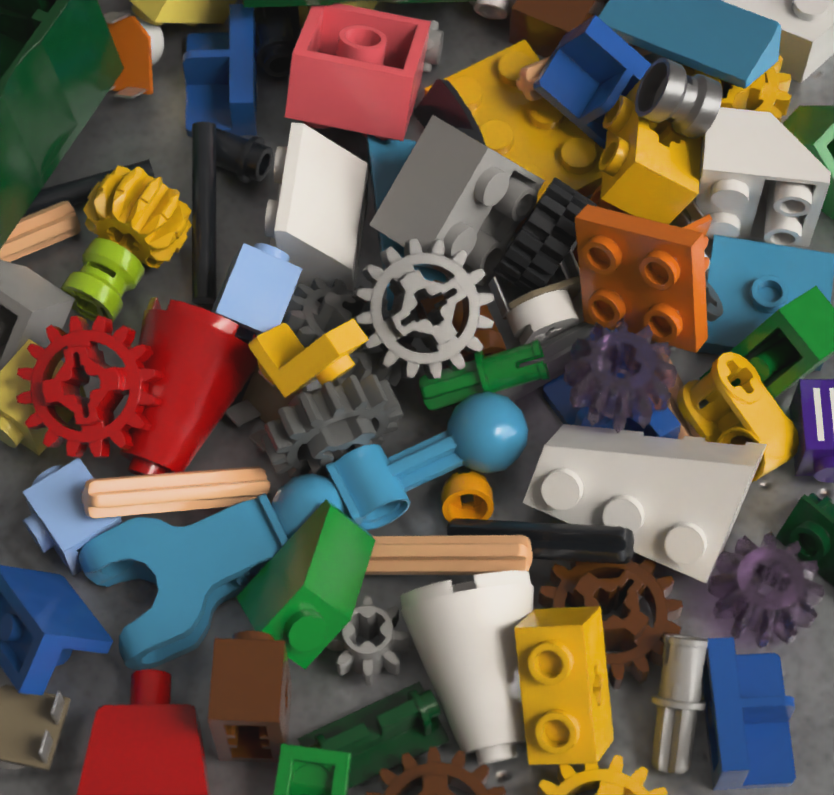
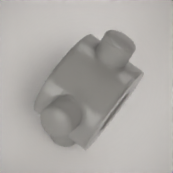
M428 20L431 21L423 72H431L432 65L438 66L440 62L444 31L438 30L439 22Z

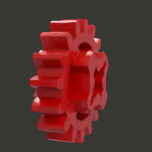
M77 315L71 316L69 323L70 333H66L60 327L50 325L46 328V332L51 343L46 348L31 343L27 347V350L37 362L34 368H18L17 375L31 381V390L17 395V403L33 405L36 410L25 422L28 428L37 430L45 427L49 428L43 440L45 446L58 448L67 439V456L82 458L89 444L94 457L107 458L110 453L109 441H113L120 448L129 449L134 446L129 433L132 427L147 431L152 427L150 421L142 413L145 406H161L162 399L148 393V384L162 379V372L144 367L143 363L151 357L154 351L145 344L131 347L136 331L123 325L112 335V319L97 316L90 330L85 318ZM98 344H103L116 352L124 362L125 367H111L105 363L104 353L99 350ZM65 357V363L52 379L56 366ZM90 376L99 378L100 388L90 391V398L82 397L80 395V386L88 384ZM129 395L124 409L115 419V409L123 397ZM54 407H66L74 412L75 422L77 425H81V431L68 425L59 416Z

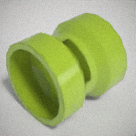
M95 238L82 254L83 266L81 269L69 274L60 289L75 298L72 309L83 317L94 322L97 316H103L112 319L113 323L123 308L121 298L125 292L136 288L144 275L145 269L139 259L125 247L105 238Z

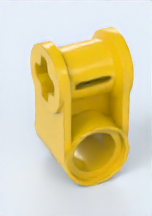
M733 352L721 354L712 363L711 372L701 380L688 381L679 389L677 395L678 407L686 421L695 428L700 437L705 438V442L745 445L746 442L767 444L752 482L788 462L797 453L799 437L794 423L784 414L764 386L756 368L740 354ZM739 378L741 381L740 384L736 387H733L731 383L735 379ZM707 399L709 403L703 408H700L699 403L702 400Z

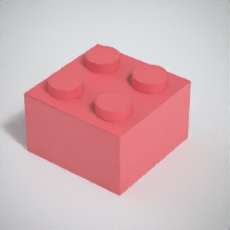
M341 3L312 6L292 53L284 118L302 121L313 128L324 129L334 127L359 132L365 137L369 134L381 140L394 139L404 141L421 85L431 21Z

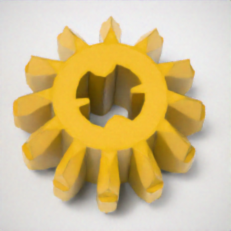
M117 166L101 182L98 181L88 195L89 200L83 208L87 216L84 224L89 231L98 235V238H105L125 247L142 264L144 263L148 267L157 269L164 261H169L175 252L178 253L187 240V233L192 226L189 220L192 210L186 203L178 200L180 195L178 189L168 188L163 184L161 176L156 179L148 176L144 169L138 166L132 171L127 167Z

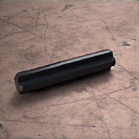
M461 518L452 519L447 526V536L524 535L531 541L533 559L627 564L632 560L634 552V534L629 528L621 526Z

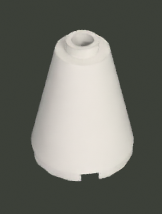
M511 570L474 575L475 581L452 585L451 580H446L413 589L400 596L401 614L459 749L465 752V754L476 753L478 765L518 758L516 745L526 743L514 627L533 611L534 586L531 585L528 571Z

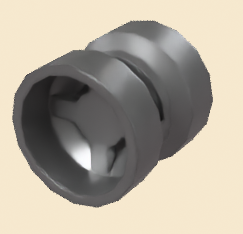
M659 58L647 69L640 82L635 98V111L638 116L654 123H661L667 120V122L671 123L675 132L691 139H697L707 132L717 117L723 96L722 86L718 81L703 74H696L693 77L686 75V71L681 64L667 58Z

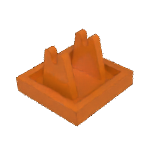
M587 204L575 217L584 322L697 353L708 340L705 271L709 266V258L704 257V250L709 241L708 237L704 236L702 232Z

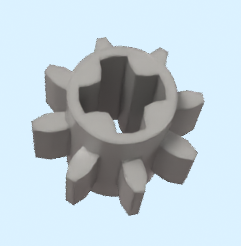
M365 596L363 606L354 609L350 622L327 645L329 650L344 651L336 662L337 673L340 676L352 669L354 672L363 675L366 686H371L373 675L379 674L385 669L394 675L400 672L399 660L393 652L394 650L400 651L410 648V633L404 630L393 631L399 621V608L397 606H393L385 612L381 608L373 606L370 596ZM361 635L368 641L358 647L356 645V637ZM376 635L380 636V644L378 646L369 642Z

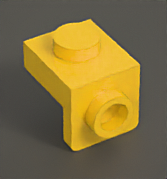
M353 318L323 334L307 348H304L286 323H282L258 335L248 343V346L257 358L261 373L270 383L276 385L284 398L316 380L322 386L326 382L337 380L356 365L349 355L369 339Z

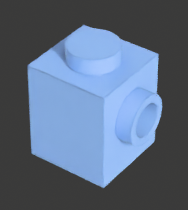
M246 243L242 244L231 261L211 312L239 324L235 337L245 343L252 341L254 334L258 336L281 324L303 269L289 263V255L274 246L264 243H255L254 247Z
M76 458L65 466L56 465L46 469L36 477L31 487L23 491L31 515L23 519L29 534L43 553L54 548L72 576L83 571L78 558L83 545L99 534L122 523L121 516L92 519L86 515L84 504L81 501V492L84 490L85 482L94 478L80 458Z

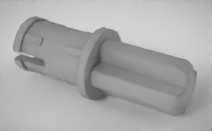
M664 634L663 664L658 694H652L651 699L652 703L658 705L651 764L654 769L665 773L683 774L689 771L692 764L698 710H705L706 701L701 700L700 697L708 640L688 635Z

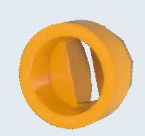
M471 470L470 473L458 474L456 472L444 482L441 492L443 516L448 522L454 518L488 520L492 516L494 511L493 492L485 476ZM472 494L474 502L462 503L461 495Z

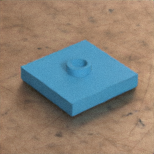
M714 235L709 258L711 264L708 268L706 281L717 293L723 306V314L715 321L707 320L708 340L698 352L716 355L730 352L778 309L815 286L831 303L834 253ZM823 363L814 371H821Z

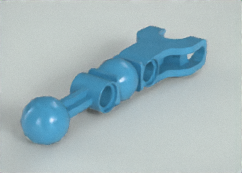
M490 391L472 394L455 407L448 420L446 431L388 458L383 448L378 444L364 445L343 455L336 462L326 464L327 477L311 473L291 478L278 489L271 503L264 493L257 496L258 498L238 503L185 527L172 526L160 519L135 517L94 537L83 545L78 557L83 573L89 580L97 585L110 587L118 583L142 579L154 583L158 587V593L152 608L135 621L126 625L119 636V653L125 666L133 670L152 669L197 649L210 630L213 614L219 605L238 596L326 499L363 529L369 531L393 522L408 510L411 501L406 494L407 491L464 465L467 469L483 474L506 470L518 460L527 445L529 429L525 416L521 409L506 396Z

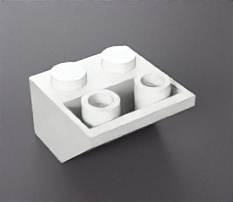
M720 107L713 124L702 136L699 194L693 200L704 216L710 214L712 217V222L706 234L709 239L713 240L714 235L790 247H809L830 185L831 172L771 112ZM689 215L690 223L695 222L691 215Z
M291 122L288 147L277 146L275 153L274 183L279 184L277 200H268L265 216V237H271L270 245L289 255V263L303 268L294 292L300 283L310 287L314 278H320L329 287L333 286L336 279H340L345 283L348 290L353 291L356 287L369 196L368 164L304 123Z

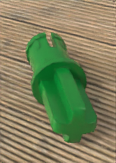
M536 339L532 340L531 343L484 356L482 351L475 353V359L465 362V367L461 370L453 371L449 367L443 368L441 378L428 380L426 374H423L419 378V386L422 399L428 410L436 411L457 405L472 394L487 391L498 393L535 381L548 380L550 375L547 363L543 361L520 368L522 363L545 357L540 341Z

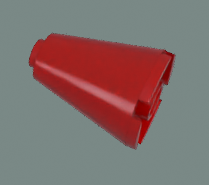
M158 297L150 299L143 313L138 345H148L154 351L151 357L143 364L145 368L162 372V379L148 384V393L161 398L162 403L161 406H145L142 414L152 424L149 431L135 427L129 430L134 446L129 449L121 448L120 454L131 461L127 469L130 473L134 475L184 472L258 367L257 358L250 350L248 344L235 337L239 324L204 308L170 299L166 310H162Z

